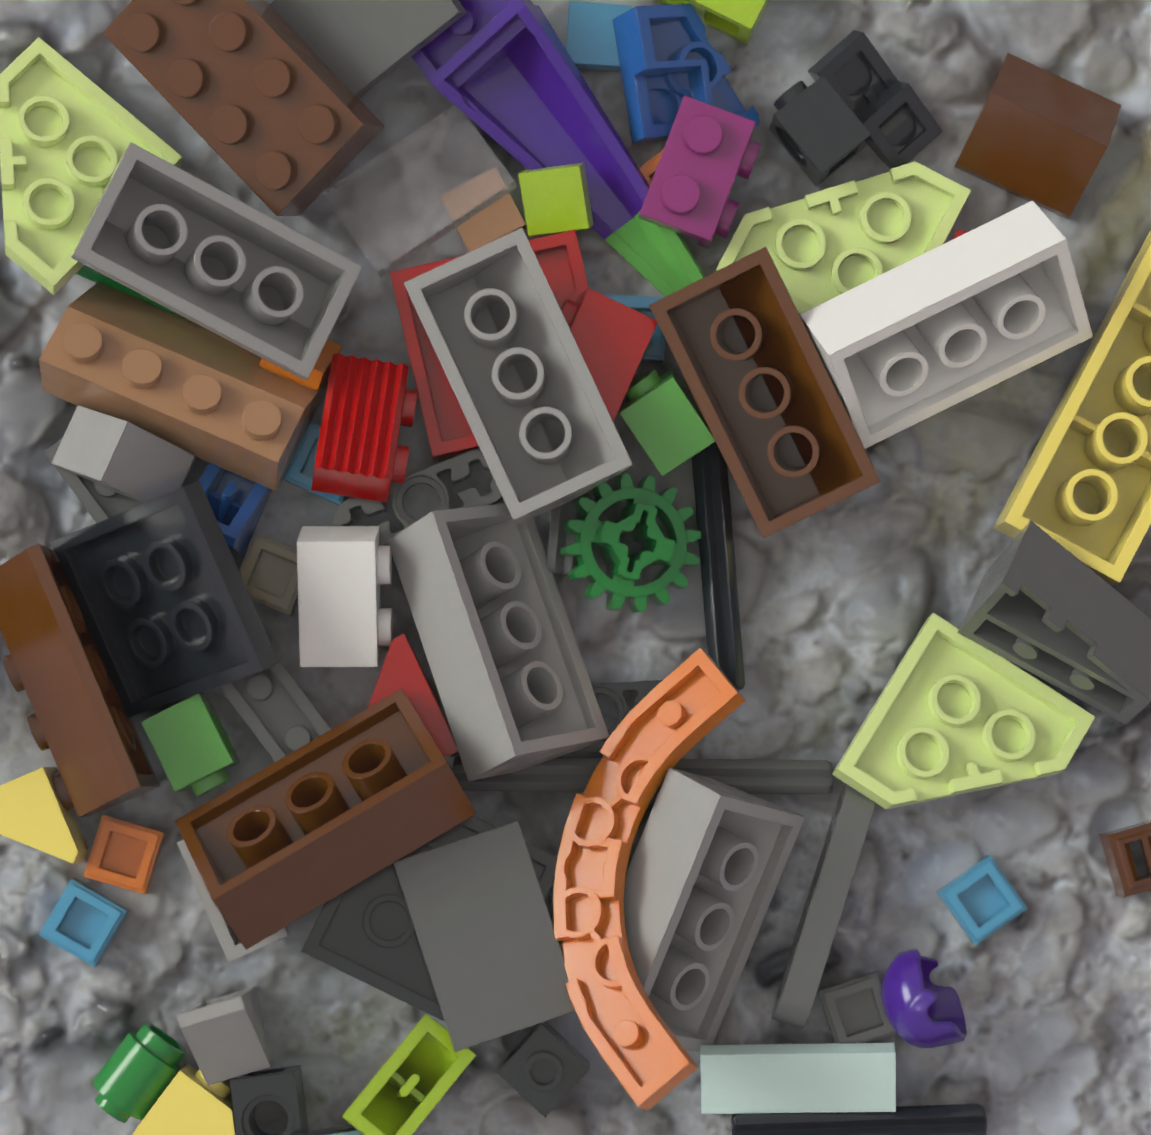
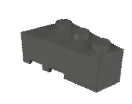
M1030 520L985 572L957 633L1126 725L1151 703V618Z

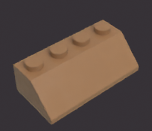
M97 282L67 306L39 358L44 392L74 405L128 421L195 455L197 458L274 491H277L307 427L327 390L329 381L325 380L318 391H314L267 371L259 366L261 357L192 321L101 282Z

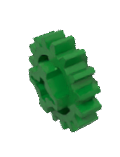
M629 473L616 476L614 492L604 482L592 489L596 499L594 502L583 496L575 499L572 504L582 516L580 520H567L563 522L562 529L575 535V540L573 544L560 548V553L563 556L576 557L578 565L567 575L570 580L584 577L588 579L590 583L584 593L586 599H595L604 592L607 594L606 610L617 611L623 605L625 598H628L632 613L646 611L647 595L657 606L670 602L669 593L666 588L667 585L676 589L687 587L689 582L680 572L681 567L699 564L700 558L693 553L687 552V543L700 539L701 532L685 529L683 522L694 511L691 506L677 510L673 507L672 502L678 492L676 488L670 487L659 494L655 493V477L651 475L642 477L637 487L634 488ZM627 501L626 507L622 508L620 519L614 522L597 520L602 512L612 504ZM656 514L663 521L669 539L663 536L655 521ZM634 530L633 540L642 544V550L627 557L628 546L619 543V537ZM592 548L598 549L607 565L605 574L597 565ZM649 564L664 566L651 581L640 586H634L635 580L640 578L642 568Z

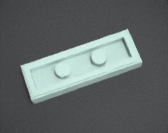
M894 1043L700 1045L701 1114L896 1112V1051Z

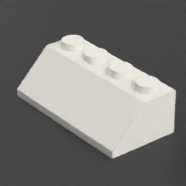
M1033 200L800 314L865 449L1093 337L1067 240Z

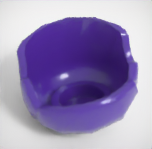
M912 948L900 952L892 960L883 978L881 999L885 1015L893 1029L908 1044L919 1048H935L964 1041L967 1035L966 1022L956 990L952 987H943L931 982L930 973L938 967V961L920 956L919 950Z

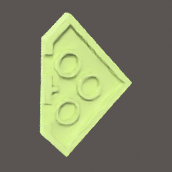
M38 37L0 74V169L5 255L50 293L55 295L84 265L71 257L99 199L129 144L132 142L178 168H181L182 156Z
M914 161L892 168L889 172L857 182L853 180L805 195V198L774 208L766 207L744 214L715 272L767 247L799 314H802L943 245L971 190Z
M932 613L923 624L832 775L886 810L1057 775L1066 769L1095 716L1010 661L957 633L959 630L957 627Z

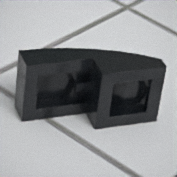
M853 30L808 70L814 81H817L822 76L826 78L871 133L867 145L889 169L907 164L943 132L910 84L898 81L864 32Z

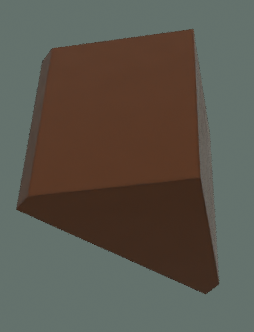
M1007 53L954 167L1029 202L1033 200L1036 205L1068 219L1109 145L1121 105Z

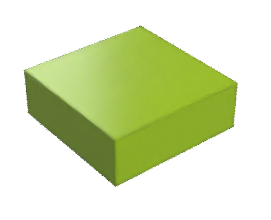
M584 163L523 170L518 174L528 236L589 229L594 225Z

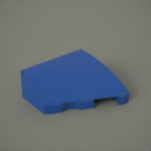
M692 4L636 6L613 19L632 143L667 140L684 95L755 121L754 127L760 125L759 115L755 107L752 106L745 109L725 76L732 70L722 53L715 50L709 44L706 37V27Z

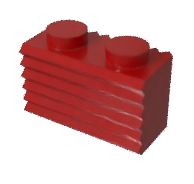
M341 353L333 354L311 491L387 503L391 482L404 484L410 446L397 444L400 426L412 427L418 390L406 388L409 370L407 365L404 363L396 365L391 361L383 363L379 359L370 361L366 357L358 359L354 355L345 357Z

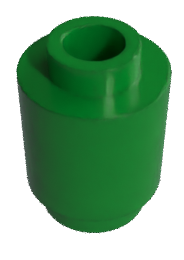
M144 1022L137 1033L130 1031L92 1081L94 1087L100 1092L95 1098V1102L106 1113L120 1122L126 1123L131 1116L143 1120L177 1073L182 1069L178 1063L186 1054L185 1049L160 1028L149 1022Z

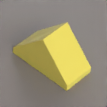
M42 767L0 785V835L72 864L85 862L89 848L73 810H66L56 793L52 781V775L57 773L55 767Z

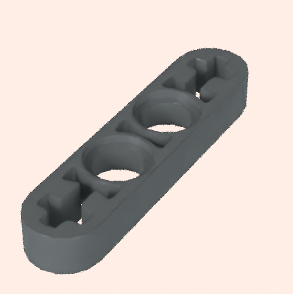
M844 783L835 806L772 1011L773 1020L801 1029L805 1027L810 1016L876 804L846 783Z

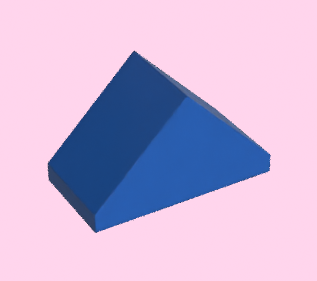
M209 463L198 481L200 480L229 549L244 555L272 489Z

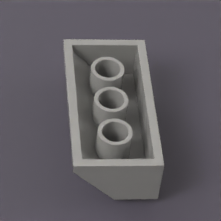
M132 142L116 166L71 257L305 381L309 378L362 269V266Z
M523 228L404 282L511 517L517 525L583 495L633 466Z
M505 503L430 512L388 540L468 781L517 772L600 743L609 738V733L553 573L548 571L546 567L547 556L533 518L517 525L513 521Z
M669 767L625 876V929L634 967L648 998L684 1049L700 1052V1045H713L805 817L712 778Z

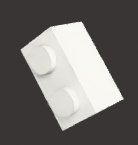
M302 526L297 539L300 667H378L382 646H390L393 639L392 608H381L380 584H391L392 580L391 546H380L379 526Z

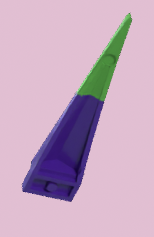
M459 0L467 13L411 57L432 85L528 170L584 163L594 224L591 228L664 297L706 277L679 233L639 218L650 185L539 5H534L531 0Z

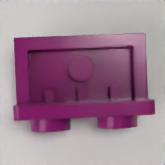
M684 95L641 208L639 218L698 240L697 245L706 249L710 248L714 234L726 238L739 202L728 199L735 178L739 176L749 179L761 147V143L750 140L756 122Z

